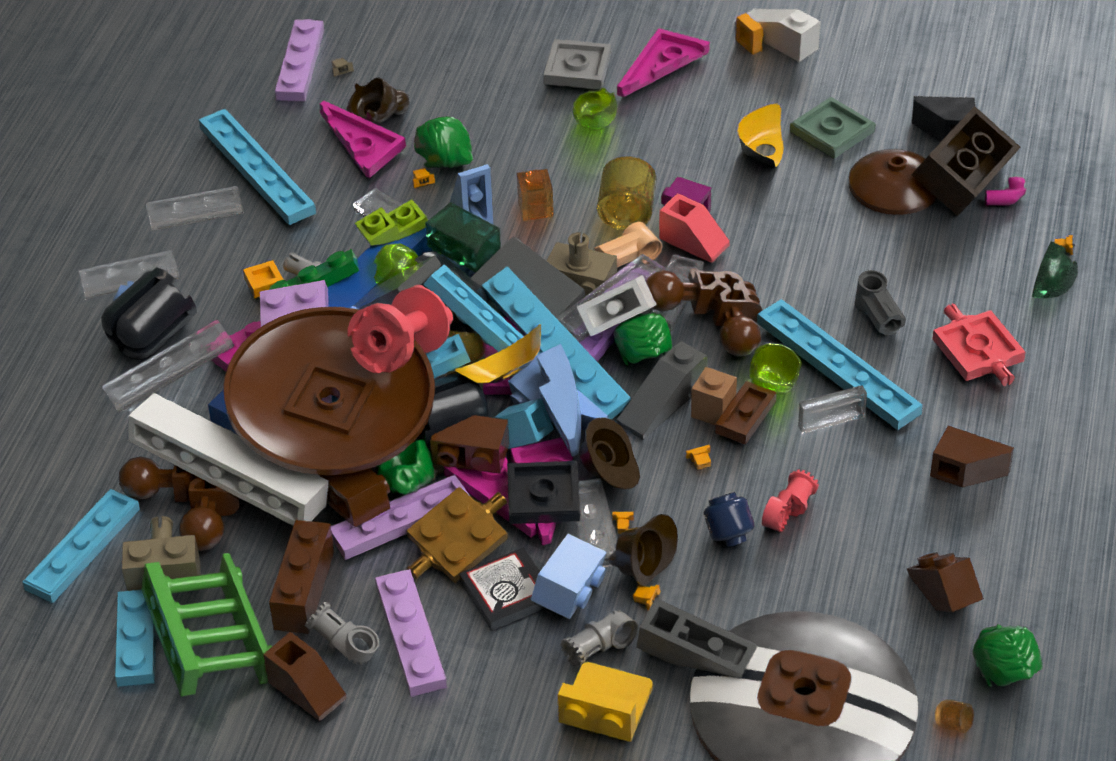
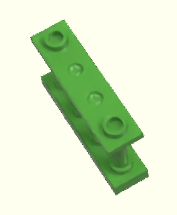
M230 553L222 554L219 573L170 579L169 576L164 575L160 562L145 564L141 590L180 696L194 695L198 678H202L203 674L253 666L259 683L265 684L268 682L263 654L272 646L266 644L242 585L240 567H235ZM221 587L226 599L180 605L179 602H174L172 594ZM232 613L236 625L191 632L189 628H184L182 620ZM242 639L247 652L201 659L199 655H194L192 647Z

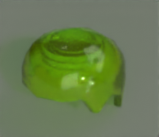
M604 87L598 92L589 91L579 95L573 103V116L576 122L582 127L592 130L607 127L616 118L618 111L614 92L610 94Z
M401 243L386 244L382 247L373 261L377 265L374 276L376 283L380 284L418 264L415 261L418 257L415 250Z
M767 343L755 350L750 362L749 377L753 384L777 392L776 395H784L796 385L802 363L792 349L782 344Z

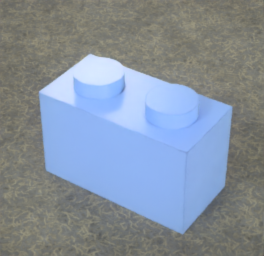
M567 534L539 572L531 601L570 619L578 607L584 609L592 594V586L598 588L602 583L607 568L602 566L607 552Z

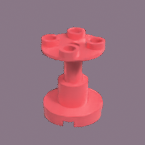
M415 285L399 292L391 305L376 303L357 311L348 325V337L352 336L354 345L350 349L357 362L366 370L372 373L393 372L403 367L410 360L414 350V339L425 353L440 348L448 338L453 314L437 294L422 285Z

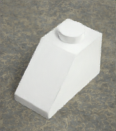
M642 275L577 306V309L590 336H593L654 307L656 302Z

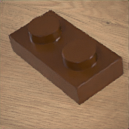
M746 381L715 423V433L746 445L776 403L777 392Z

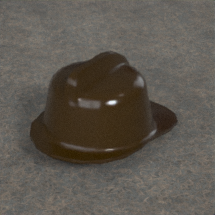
M603 417L591 421L585 430V439L580 447V459L583 466L597 479L606 481L613 487L623 490L634 488L639 483L640 472L627 433L619 424L611 419Z
M659 514L641 527L627 529L622 532L618 537L616 550L609 558V564L618 567L622 574L634 577L639 585L649 584L667 568L676 553L678 532L674 520L669 515Z

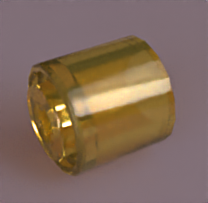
M625 156L617 157L603 167L596 209L599 218L606 225L613 229L625 231L634 222L639 221L646 225L651 220L657 176L649 163L640 158Z

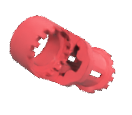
M798 469L790 473L787 488L782 490L777 497L772 496L768 500L762 516V526L783 532L790 515L799 516L805 513L808 507L807 500L810 495L815 494L818 490V480H813L814 476H809V472L805 474V470L800 472Z

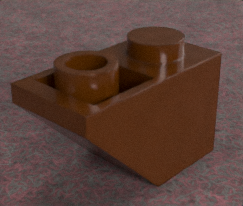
M474 415L433 434L430 440L433 464L500 474L509 447L508 420Z
M947 426L933 452L930 477L964 488L1008 476L1011 470L1014 447Z
M938 552L919 557L917 559L919 564L907 568L910 578L936 611L954 612L984 599L969 557H955L954 553L939 556Z
M289 632L263 654L268 682L318 721L324 719L347 699L346 693L318 652L292 632Z

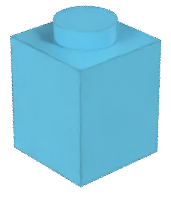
M542 398L509 406L494 417L508 420V449L538 442L554 430Z

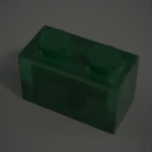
M451 202L425 222L427 247L475 273L501 248L500 228Z

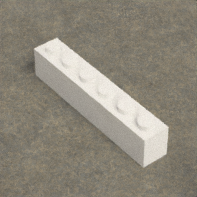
M153 393L129 415V442L293 526L295 520L312 521L326 507L328 480L319 475L286 469L266 460L247 446L237 434L170 400Z

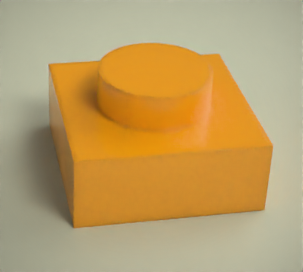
M747 13L737 16L736 41L752 55L762 51L763 27Z
M273 260L243 269L244 279L254 298L260 297V291L269 290L274 283L283 280Z

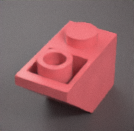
M677 193L660 210L659 239L710 263H713L729 247V239L703 204Z

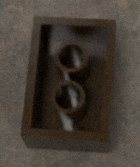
M974 106L912 173V176L954 214L959 216L1021 147Z

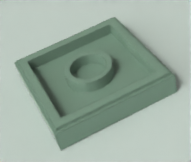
M830 97L791 122L790 132L835 159L874 133L876 123Z

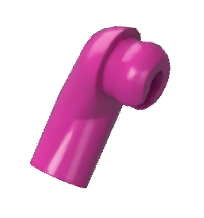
M1010 177L1008 179L1009 187L1006 189L985 190V205L1003 206L1015 204L1026 193V188L1024 187L1025 179L1023 177Z

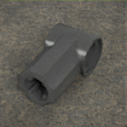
M874 270L862 272L858 278L854 301L855 306L858 310L867 313L879 333H883L885 336L896 334L905 325L906 318L886 289L887 278L884 274Z

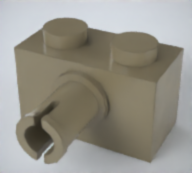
M576 232L568 237V244L556 242L546 261L582 287L585 291V296L582 299L589 301L610 291L617 281V256L588 249L589 237L583 233L581 243L580 232Z
M157 516L150 521L151 539L123 542L122 571L127 591L141 590L144 568L147 563L160 562L164 575L169 576L170 579L201 575L200 558L195 535L172 537V520L169 517L162 516V527L159 528V518Z

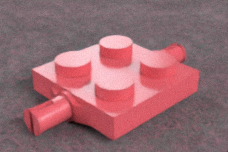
M955 304L946 306L944 313L952 322L934 329L932 339L965 381L992 373L996 375L1003 386H1007V383L1010 385L1014 381L1015 376L1006 367L1024 362V349L991 310L978 315L966 316L960 312Z

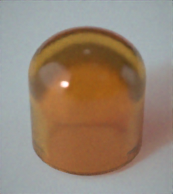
M946 699L937 705L935 721L941 728L966 733L973 725L974 710L969 703Z

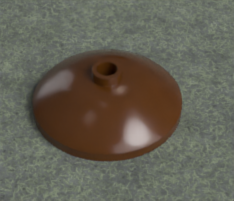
M884 149L872 152L859 159L849 173V189L854 198L865 207L880 213L891 215L912 214L928 208L938 199L912 176V173L926 158L911 151Z

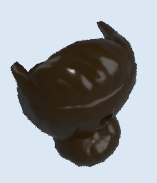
M375 77L365 86H360L357 83L354 84L355 91L346 109L352 114L380 125L393 114H404L409 108L410 100L409 95L403 90L395 89L386 80Z

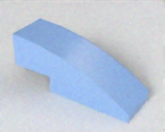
M559 344L536 355L540 373L546 384L539 387V391L548 415L573 457L579 453L581 411L570 362L562 345Z

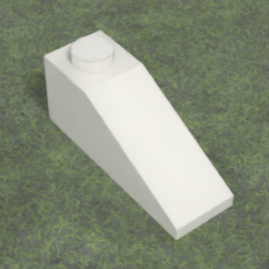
M753 9L747 13L763 27L764 36L762 42L794 60L801 62L818 50L820 21L799 9Z

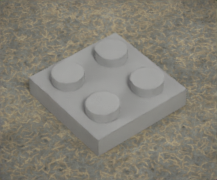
M554 39L544 71V84L602 89L611 56V44Z

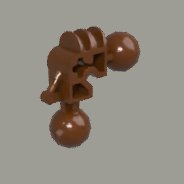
M692 268L689 271L688 279L690 283L681 282L674 273L665 270L653 273L647 278L646 284L656 302L652 309L661 312L669 311L676 308L681 301H691L694 314H706L709 310L713 309L715 311L713 317L715 326H722L720 329V343L730 355L743 357L750 355L757 349L761 342V330L756 324L757 314L763 311L759 304L760 300L752 283L743 281L741 276L731 271H699L696 268Z
M139 456L129 459L119 471V485L122 491L130 498L144 500L153 497L160 488H173L175 502L190 501L191 510L185 513L181 519L179 533L180 536L195 535L198 551L212 549L220 543L224 535V522L221 516L232 515L239 509V497L174 465L173 469H160L159 465L152 459Z

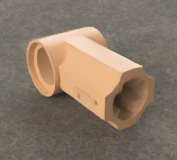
M638 221L629 225L621 237L594 247V251L616 255L617 267L636 259L643 263L651 262L660 255L663 245L643 222Z

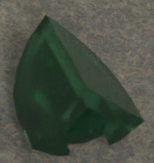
M1052 241L1050 242L1036 276L1032 297L1043 299L1058 297L1067 293L1073 286L1078 275V265L1076 261L1072 262L1064 253L1066 249L1063 246Z

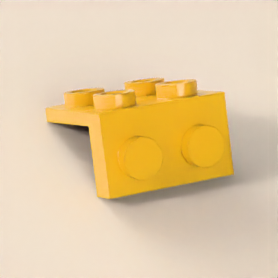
M591 662L583 663L574 684L562 683L558 692L559 723L631 742L652 692L653 682L650 678Z

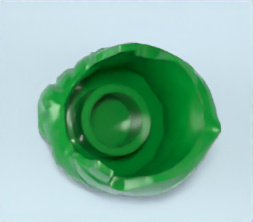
M449 116L434 118L416 128L414 150L426 159L427 162L423 164L425 167L455 168L468 165L473 161L469 133L458 119Z
M640 313L621 322L613 333L615 343L626 366H629L628 361L630 363H637L644 359L657 358L661 354L665 355L672 349L670 329L666 319L661 314Z
M416 440V442H413L394 458L375 466L376 474H380L386 479L390 493H416L419 488L428 485L434 478L431 455L423 440Z
M997 624L993 627L984 628L979 633L972 650L974 660L989 687H992L990 679L998 686H1006L1017 681L1029 680L1035 673L1042 670L1040 649L1033 632L1026 626L1021 627L1017 625L1014 627L1011 625L1003 627Z

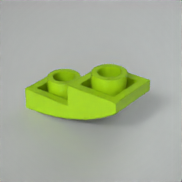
M411 199L388 214L380 207L357 221L355 225L370 245H380L410 236L429 226L430 223L427 216Z

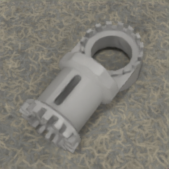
M328 602L320 605L315 611L317 615L312 614V617L308 619L305 626L308 629L314 628L329 641L330 648L338 649L348 658L347 660L351 661L352 659L355 664L357 662L362 664L363 662L367 663L368 660L370 661L379 647V638L374 630L363 625L355 626L351 621L346 623L330 609L331 605ZM352 639H363L368 644L369 650H359L354 646Z
M621 610L613 611L614 614L609 613L607 617L598 623L595 621L589 622L585 625L584 630L572 638L567 637L563 639L560 646L563 647L561 648L562 651L566 652L564 655L570 656L567 660L571 661L573 666L575 665L576 668H579L583 663H586L587 658L598 651L605 652L612 646L617 649H623L630 645L638 632L637 622ZM622 625L623 630H619L620 634H615L618 628Z

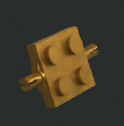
M459 486L407 529V536L419 547L422 554L420 558L407 567V570H411L413 578L418 579L420 575L432 566L443 571L456 583L460 580L459 573L475 567L508 539L507 532L493 518V514L507 504L505 497L501 496L500 492H496L487 502L481 504L473 500Z

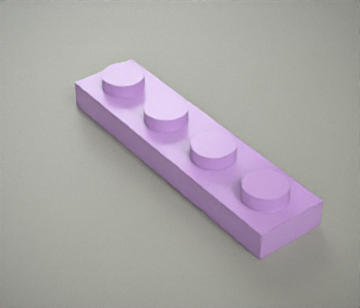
M310 19L295 20L275 89L276 100L305 102L324 32L323 21H312Z
M452 475L419 489L416 493L412 492L389 502L391 509L357 527L352 526L347 520L331 526L333 542L344 559L347 560L406 535L407 529L459 486L468 495L469 493L458 478Z
M411 570L375 577L376 588L410 696L447 688L446 677Z

